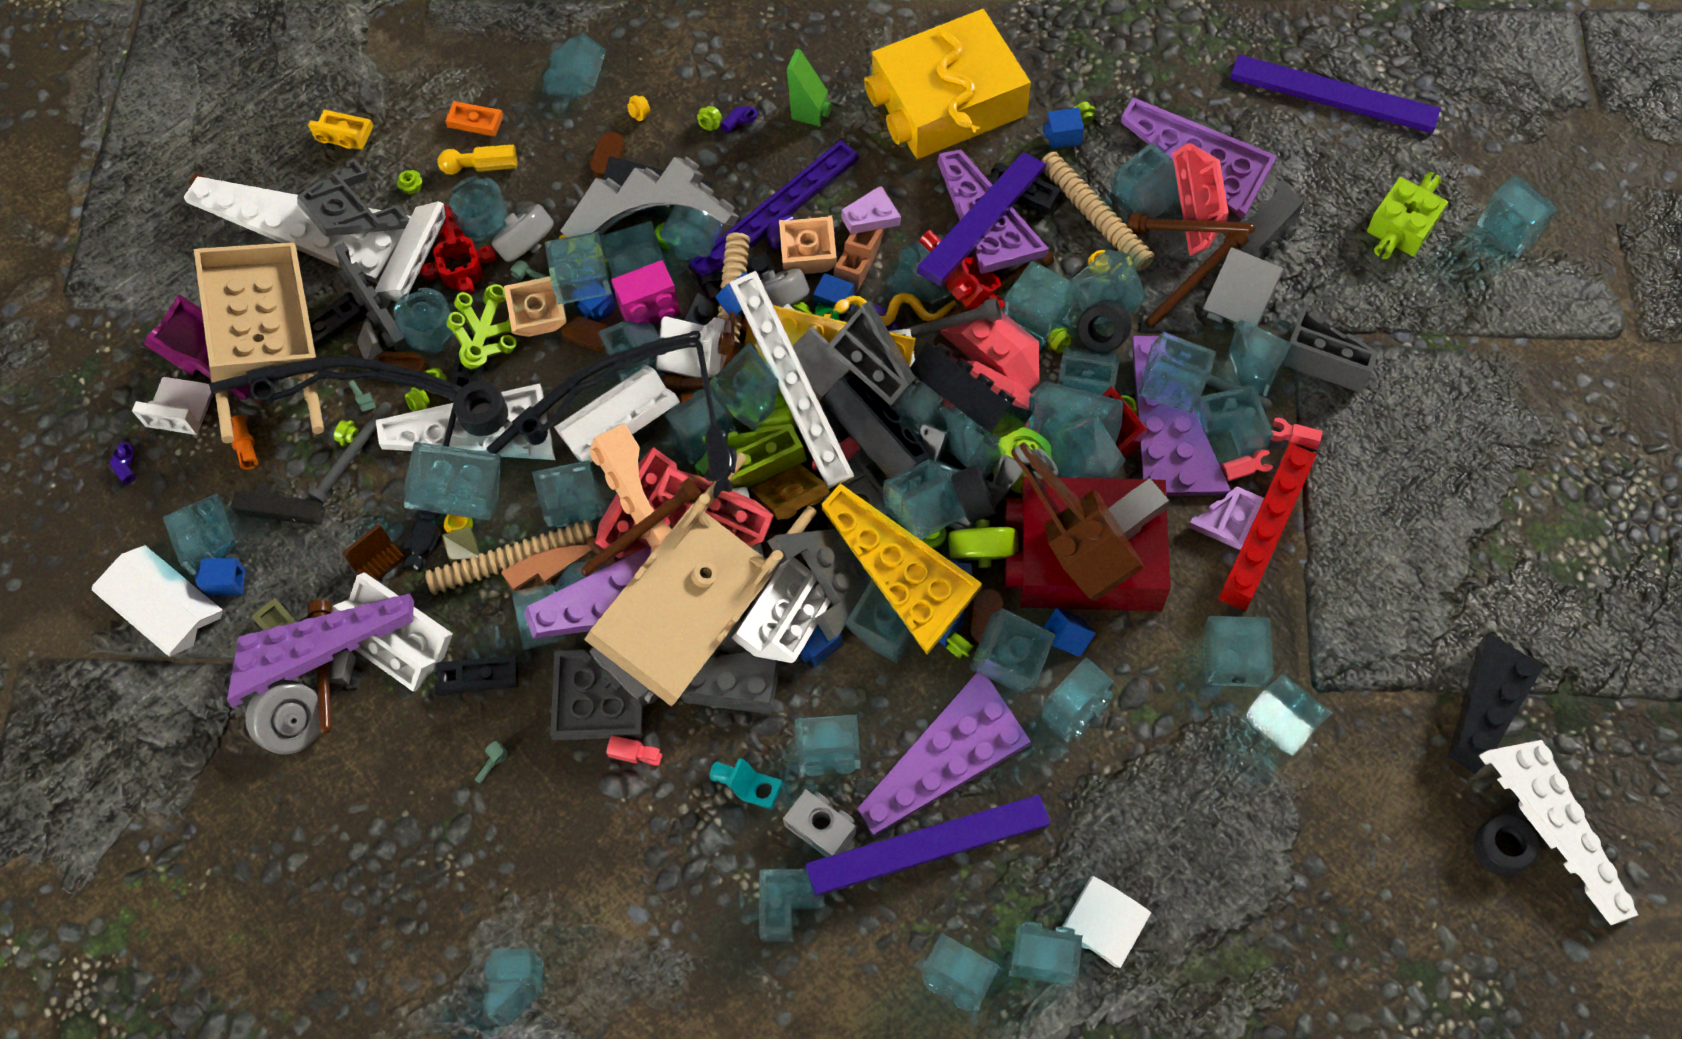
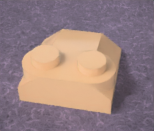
M832 215L821 218L779 220L784 270L798 268L802 270L803 274L828 272L835 267L837 257Z
M557 275L504 286L513 334L527 337L556 331L567 323L563 295Z

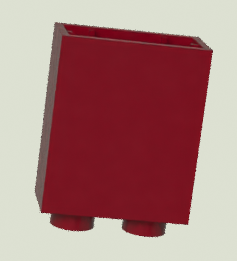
M1023 477L1021 497L1006 498L1005 527L1016 528L1020 533V552L1005 558V587H1020V608L1056 609L1057 607L1060 609L1124 611L1163 610L1171 589L1167 508L1166 511L1143 525L1139 533L1128 539L1145 568L1098 600L1093 601L1086 596L1068 575L1051 549L1044 524L1051 520L1052 517L1028 477ZM1058 477L1079 499L1092 490L1098 492L1108 509L1133 489L1148 480ZM1044 478L1039 479L1059 510L1062 512L1068 508L1067 504ZM1151 479L1166 496V480Z

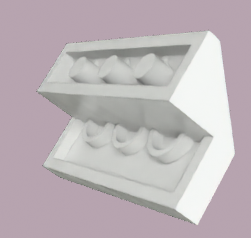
M438 201L415 208L375 288L382 304L379 308L386 307L387 309L391 300L404 304L446 218L444 203Z
M646 365L554 428L576 458L586 466L593 461L590 455V447L596 436L624 423L631 434H633L680 403L674 392L665 387L655 369Z
M146 545L121 554L92 586V591L169 657L193 647L197 629L221 619L223 612L218 605Z
M792 557L783 564L779 563L777 570L770 577L731 638L755 657L793 663L818 624L815 618L826 611L831 601L812 570H809Z
M364 572L356 576L350 598L333 605L331 613L386 600L398 595ZM414 607L413 622L380 638L374 635L360 641V647L354 650L414 692L432 673L434 665L441 662L445 657L453 634Z

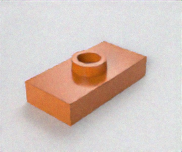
M453 101L445 122L448 128L495 137L504 116L502 110Z

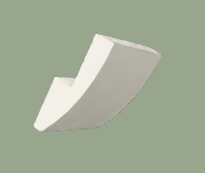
M1091 876L1060 931L1083 948L1091 949L1114 967L1121 968L1151 912L1116 888Z

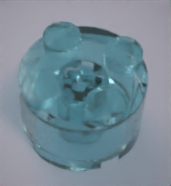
M477 176L461 180L453 187L449 206L456 223L463 230L464 234L476 241H482L486 237L496 234L507 225L504 219L508 216V209L501 189L494 180L485 177L486 180L478 179Z
M675 205L660 232V236L675 250L676 256L682 260H689L696 256L705 258L710 255L722 232L723 223L701 210L689 206Z
M419 288L418 292L404 294L396 303L394 308L396 324L405 337L406 343L413 349L426 352L431 351L432 353L440 352L454 335V332L446 325V321L452 313L443 295L437 290Z
M913 381L905 392L890 406L898 408L902 414L901 423L904 427H910L921 443L922 424L926 423L945 430L955 418L949 406L944 409L940 404L943 399L922 382L915 384V381Z
M546 584L511 592L524 650L557 643L559 640L564 639V635L533 639L524 615L527 606L555 593L553 585L547 586Z

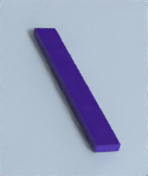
M1239 54L1230 80L1429 133L1434 132L1441 108Z
M838 141L688 263L689 269L700 279L705 275H714L721 272L723 266H725L723 261L725 258L724 252L726 251L725 244L727 243L726 236L728 234L739 232L747 235L750 238L748 245L749 249H751L767 236L769 223L795 213L859 160V154L844 141Z
M1023 152L920 263L917 274L941 286L1044 171L1046 163Z
M1036 795L806 863L805 870L814 897L1039 830L1048 827L1051 822L1040 795Z

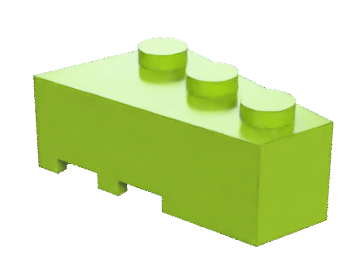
M791 423L757 428L754 432L738 434L737 431L729 433L727 445L734 448L736 454L741 452L747 457V460L730 480L732 488H750L807 461L803 445Z

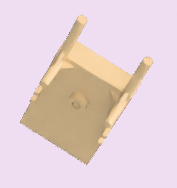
M295 242L194 249L211 382L247 374L246 371L269 365L276 367L294 362L314 360L316 358ZM317 372L296 375L285 379L299 378L305 381L316 375ZM316 382L303 389L304 399L308 403L312 432L320 434L324 432L317 386ZM224 391L215 395L221 439L224 443H231L234 441L228 393Z
M737 452L735 473L731 472L728 477L729 480L747 460V457L741 452ZM716 481L711 484L704 494L700 495L695 504L691 505L657 549L651 553L643 566L638 569L631 581L585 638V641L671 707L777 570L776 566L783 558V553L780 550H775L765 559L705 512L715 500L713 489ZM807 506L786 534L802 533L816 515V510L811 506ZM700 573H705L708 578H703Z

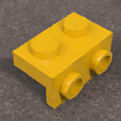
M328 110L323 111L318 122L310 120L308 124L315 140L324 144L332 143L347 149L354 148L363 150L374 127L370 119Z

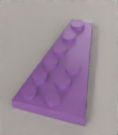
M1134 97L1121 118L1122 124L1172 164H1174L1172 153L1187 143H1191L1219 159L1227 206L1241 219H1245L1277 158L1272 153Z
M959 149L939 154L937 163L958 217L961 220L989 190L992 184L966 154ZM1011 207L972 252L980 273L984 274L1044 258L1047 256L1049 248Z
M1133 336L1132 351L1137 416L1148 428L1139 445L1141 478L1166 480V496L1226 495L1231 491L1162 336Z
M648 546L527 606L524 615L533 639L590 631L631 581L638 569L646 562L651 555V547Z
M411 594L394 596L386 600L363 604L347 610L335 611L331 614L307 618L303 621L276 626L272 629L248 633L238 637L227 697L229 704L233 708L243 703L241 698L255 691L258 695L269 691V685L282 678L292 680L333 660L332 655L345 648H348L350 652L359 648V642L374 635L380 638L413 622L414 600Z
M982 667L857 808L859 815L873 838L1030 746V739Z

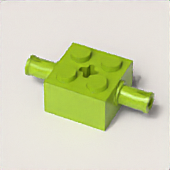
M1434 172L1426 173L1419 186L1401 176L1396 181L1374 213L1366 231L1381 239L1374 248V252L1378 257L1385 249V253L1381 258H1390L1395 248L1413 257L1416 256L1439 222L1449 202L1433 193L1441 183V177L1438 174L1430 182Z

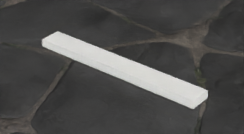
M751 272L730 282L731 288L828 490L853 479L854 474L757 272Z

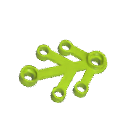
M493 284L486 288L482 297L486 305L480 321L471 307L473 299L468 293H459L454 301L455 307L462 314L458 312L451 313L446 321V325L454 332L462 346L459 350V357L461 363L467 368L476 369L481 367L489 356L500 353L509 354L513 352L517 344L513 336L503 335L512 333L510 318L506 322L490 326L496 309L502 307L506 300L505 290L501 285ZM465 320L474 333L473 340L470 339L463 328ZM503 335L499 343L483 346L485 339Z

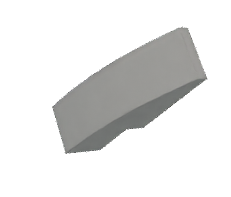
M1149 478L1117 501L1109 510L1127 539H1130L1141 531L1143 525L1166 511L1169 500Z

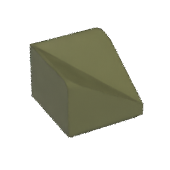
M471 527L442 535L451 565L455 561L461 563V559L464 558L470 560V556L479 557V548Z

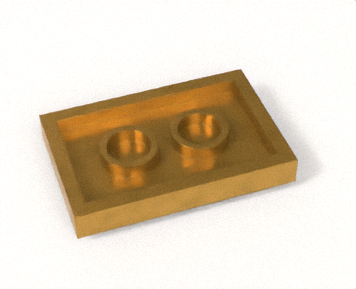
M801 464L749 488L753 498L771 511L777 520L788 519L794 516L798 509L806 505H815L823 499V496L830 493L826 483Z

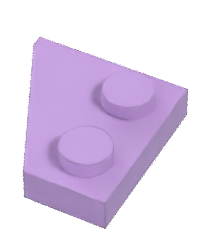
M882 186L843 208L841 219L850 234L900 226L901 222L900 214Z
M1236 487L1227 493L1225 498L1217 500L1209 506L1208 510L1200 516L1192 518L1188 528L1241 550L1264 498Z

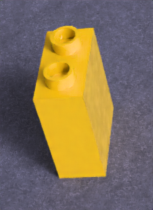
M984 8L872 51L873 74L864 78L868 98L874 107L882 104L885 105L889 112L886 115V123L893 141L897 145L907 142L916 159L1025 117L1028 114L1031 82ZM938 28L956 36L963 46L962 55L956 61L949 64L947 70L967 75L974 81L976 90L973 97L959 106L957 110L971 117L972 125L981 127L980 130H976V134L973 133L970 127L966 128L957 125L948 111V105L951 100L965 91V87L948 82L937 73L938 61L944 55L954 50V46L949 44L937 32Z

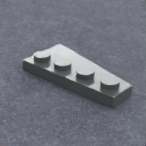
M345 242L335 246L341 269L338 275L346 287L349 285L354 290L352 295L359 307L363 305L368 311L366 313L367 318L374 328L378 326L383 333L380 336L388 348L393 347L396 352L406 351L405 337L386 307L379 308L382 304L372 285L366 287L368 284L362 274L363 271L357 262L351 263L349 249Z

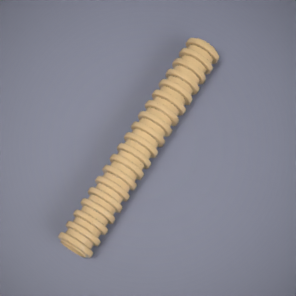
M1051 152L1041 160L1046 163L1043 171L1044 174L1049 177L1051 182H1055V186L1060 188L1062 193H1065V196L1070 199L1071 203L1075 204L1076 208L1083 215H1086V218L1091 221L1093 226H1096L1099 232H1102L1104 237H1107V240L1112 243L1113 247L1118 248V252L1123 254L1126 260H1129L1130 265H1134L1136 271L1144 270L1152 263L1155 254L1149 251L1148 246L1144 245L1142 240H1138V236L1133 234V231L1127 228L1128 226L1125 223H1122L1121 218L1117 217L1115 212H1111V208L1106 206V203L1101 201L1098 195H1095V191L1091 190L1090 186L1085 184V181L1080 179V176L1072 168H1069L1068 163L1064 162V159L1059 157L1057 152Z
M734 232L726 236L727 243L725 244L726 251L724 252L725 258L723 261L725 266H723L722 270L724 273L722 274V289L744 272H747L746 267L749 255L747 252L749 251L748 244L750 243V238L743 233ZM720 304L718 308L720 313H718L717 318L725 320V331L730 316ZM741 314L735 317L734 342H740L738 338H740ZM719 371V373L716 374L713 378H726V377H720V371Z
M585 519L583 520L584 523L579 524V522H576L575 526L567 525L566 529L563 530L560 527L557 528V532L551 530L548 535L540 534L539 538L532 536L529 541L523 539V543L514 542V546L511 547L509 544L505 545V549L498 547L495 552L489 550L488 554L480 553L477 558L470 556V560L464 558L461 559V563L455 561L452 566L444 565L443 569L436 567L433 572L427 570L425 577L429 590L434 595H437L440 590L446 592L449 587L451 589H455L456 585L462 587L465 585V582L471 584L474 579L480 581L483 576H486V578L491 577L492 573L499 575V571L505 570L535 554L561 547L586 545L587 538L594 536L590 521Z

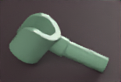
M521 260L517 261L510 269L512 271L511 276L518 281H521L526 275L536 279L548 277L545 274L530 269Z
M352 380L348 383L355 394V399L361 411L364 412L376 408L371 392L362 394L355 381Z
M497 741L492 742L485 749L490 759L474 779L480 784L495 765L507 759L506 749Z

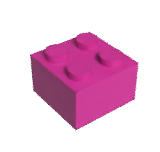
M663 260L611 279L619 309L630 334L644 331L650 326L660 323L665 316L675 318L681 315L675 286Z

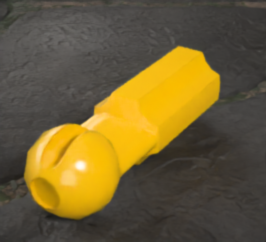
M514 144L476 147L472 153L460 154L455 149H446L438 156V166L444 173L450 175L459 173L465 167H474L478 172L516 169V148Z

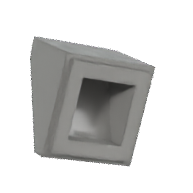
M367 321L364 322L360 332L358 346L364 359L373 360L376 355L384 352L374 328Z
M343 650L333 654L334 659L328 662L329 683L350 684L356 656L351 651Z

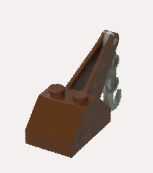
M1023 442L1011 451L1013 458L1028 477L1052 517L1051 520L1044 524L1051 549L1064 570L1089 599L1093 601L1098 600L1145 568L1098 492L1092 490L1079 499L1057 477L1059 474L1057 466L1041 448L1031 450ZM1044 478L1067 504L1068 508L1061 512L1039 479Z

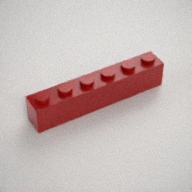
M1289 444L1218 600L1246 612L1317 454L1294 444Z

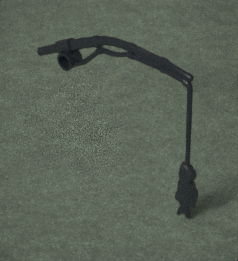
M699 331L667 338L662 337L644 345L613 353L584 367L570 378L568 377L564 380L562 384L548 393L533 407L529 406L512 421L513 425L486 448L494 457L520 433L531 445H539L546 440L548 436L547 430L559 420L573 398L581 390L596 385L611 373L624 369V367L658 355H664L667 352L696 347L711 427L708 428L705 435L709 465L705 478L708 482L716 481L713 489L714 498H717L721 491H732V483L728 477L731 472L735 473L737 461L736 450L727 445L728 434L726 430L721 429L716 424L703 345L698 340L701 337ZM605 368H608L602 374L596 376L595 378L580 383L581 381L593 375L594 373L601 371ZM569 393L556 413L543 425L539 420L541 416Z
M339 356L314 358V360L294 362L276 367L269 365L246 371L247 374L209 383L212 394L250 385L252 398L260 406H268L277 399L292 396L318 380L327 379L326 377L337 380L361 378L384 380L416 387L420 390L424 389L447 397L453 401V404L457 392L462 388L458 384L455 385L432 376L427 372H419L378 360ZM353 367L372 371L344 374L325 371V369ZM318 372L291 389L275 392L272 382L296 375ZM453 406L431 495H426L419 503L418 517L414 521L411 535L407 536L403 541V548L410 550L411 553L402 564L403 570L413 566L415 570L421 571L423 567L422 556L427 551L429 554H432L442 535V530L437 524V518L442 513V506L436 495L457 417Z

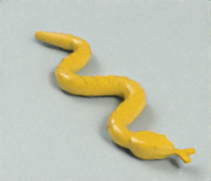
M938 28L937 32L949 44L954 46V50L944 55L938 61L937 73L942 79L965 87V91L951 100L948 105V111L957 125L966 128L970 127L973 133L976 134V130H980L981 127L972 125L971 117L957 110L959 106L973 97L976 90L974 81L967 75L947 70V66L962 55L963 46L956 36Z
M903 292L893 297L889 303L886 315L880 316L885 326L890 325L895 321L900 305L907 303L922 320L930 322L943 318L956 305V301H951L935 314L927 312L921 301L914 294ZM850 296L839 300L834 305L832 312L838 311L840 315L845 313L850 305L854 304L860 308L867 301L860 296ZM831 314L824 315V317L830 318Z

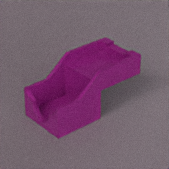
M178 294L159 325L147 334L144 345L191 376L198 370L211 379L202 309ZM248 385L229 391L245 400L250 393L251 386Z

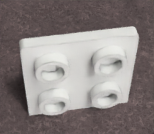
M666 316L662 318L659 338L699 331L701 337L698 340L703 345L708 378H713L719 373L721 354H718L717 349L720 334L722 331L724 332V319L715 317L707 325H699ZM688 347L657 356L656 369L659 371L690 378H702L696 347Z
M163 377L153 401L148 403L136 401L132 412L145 427L198 435L213 394L209 384Z

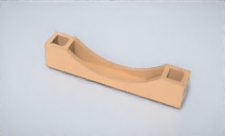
M624 423L596 436L590 447V455L594 463L598 466L600 465L603 469L608 486L612 490L615 489L618 493L623 510L627 514H631L636 522L635 525H637L654 510L643 492L639 478L638 457L640 447ZM660 521L643 534L641 538L647 540L652 553L672 529L665 522ZM700 573L703 578H708L705 573Z

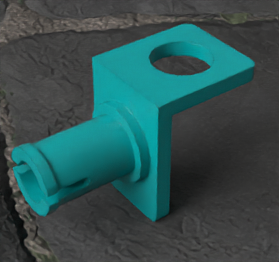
M742 758L738 759L735 767L715 762L709 774L712 781L727 784L742 801L767 809L773 808L783 785L780 779L757 773ZM764 783L770 784L772 787L770 795L767 798L759 799L756 795L758 787Z

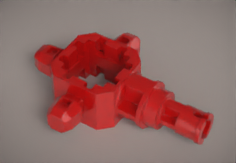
M444 205L446 218L439 230V243L433 250L436 262L424 264L421 267V272L424 280L437 279V276H441L446 287L453 290L458 289L459 293L465 292L472 295L474 292L473 284L480 282L484 276L481 263H490L497 257L493 246H483L476 250L472 239L466 237L463 230L455 223L452 208ZM463 254H466L467 257L471 256V263H467V268L461 266L455 268L454 272L446 268V263L450 262L449 258L459 259L462 258Z
M930 229L920 238L919 243L931 253L942 240ZM973 256L969 259L966 257L945 282L947 289L952 295L971 310L979 308L981 304H984L985 300L997 298L1001 310L1005 307V303L1000 296L994 294L1001 286L1000 279L993 271L981 274Z

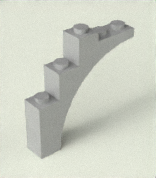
M674 157L661 177L647 167L645 170L635 167L622 187L610 178L606 180L596 178L560 231L579 247L591 249L602 234L619 220L636 211L654 206L683 205L693 207L731 226H734L739 216L733 212L734 206L722 198L718 201L712 196L714 191L700 182L704 175L697 170L699 167L697 163L688 157L684 159Z

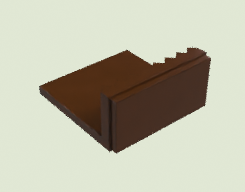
M731 312L725 331L721 332L718 341L717 352L721 354L720 377L741 380L744 373V343L734 342L735 312Z
M380 524L342 553L358 575L365 572L376 581L406 558L393 544Z

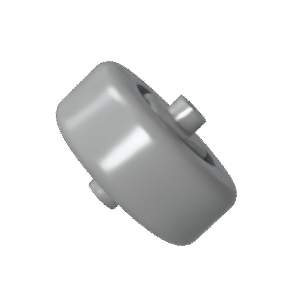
M539 204L527 208L518 216L511 213L504 219L507 225L493 238L492 246L507 262L519 258L529 250L534 253L541 247L539 241L552 229L554 221Z
M793 268L778 273L770 270L762 274L764 279L761 282L772 305L783 307L789 304L791 306L809 294L810 289L801 269Z
M278 680L269 685V691L260 695L256 692L246 710L245 721L249 735L259 746L276 754L287 755L304 750L314 742L320 733L318 695L308 686L292 680Z

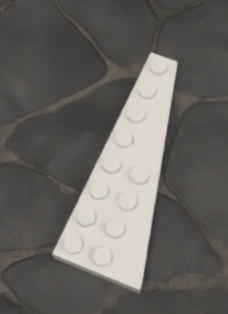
M198 176L184 196L186 203L280 243L295 242L297 250L339 268L340 265L334 247L345 242L349 249L351 263L357 262L363 271L362 274L365 279L377 284L405 230L399 229L326 237L297 205L298 195ZM368 208L372 213H376V212L382 211V210H377V209Z

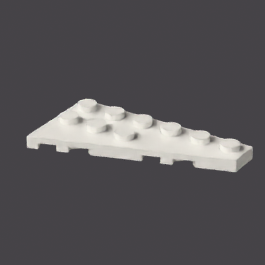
M540 383L501 392L508 407V418L504 426L491 435L475 436L469 434L462 428L456 417L447 453L492 456L486 448L513 425L512 421L529 406L533 407L544 398ZM453 403L376 420L379 445L382 449L441 453ZM481 403L473 408L471 413L481 414L487 411L491 404ZM547 412L539 419L543 425L548 421ZM550 428L547 430L548 436L543 443L535 446L531 445L520 433L495 456L556 460Z
M1543 740L1488 750L1479 755L1486 765L1492 763L1501 777L1497 780L1503 788H1510L1520 799L1519 808L1551 849L1557 847L1567 859L1563 865L1570 874L1575 872L1581 877L1585 883V893L1609 924L1614 925L1638 916L1634 908L1633 899L1623 888L1617 877L1615 867L1607 859L1601 848L1598 836L1591 830L1585 819L1582 807L1574 799L1566 778L1558 770L1553 760L1552 752L1545 746Z

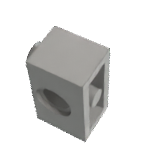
M805 789L783 817L785 827L825 857L842 853L856 835V826L853 824L855 820L845 811L839 810V812H836L828 806L830 804L829 800L819 792L815 791L812 794ZM818 818H826L830 821V825L823 830L816 829L813 826Z

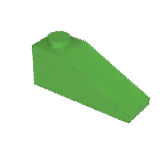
M796 49L787 67L791 119L820 127L824 117L828 118L831 111V102H828V90L802 51Z

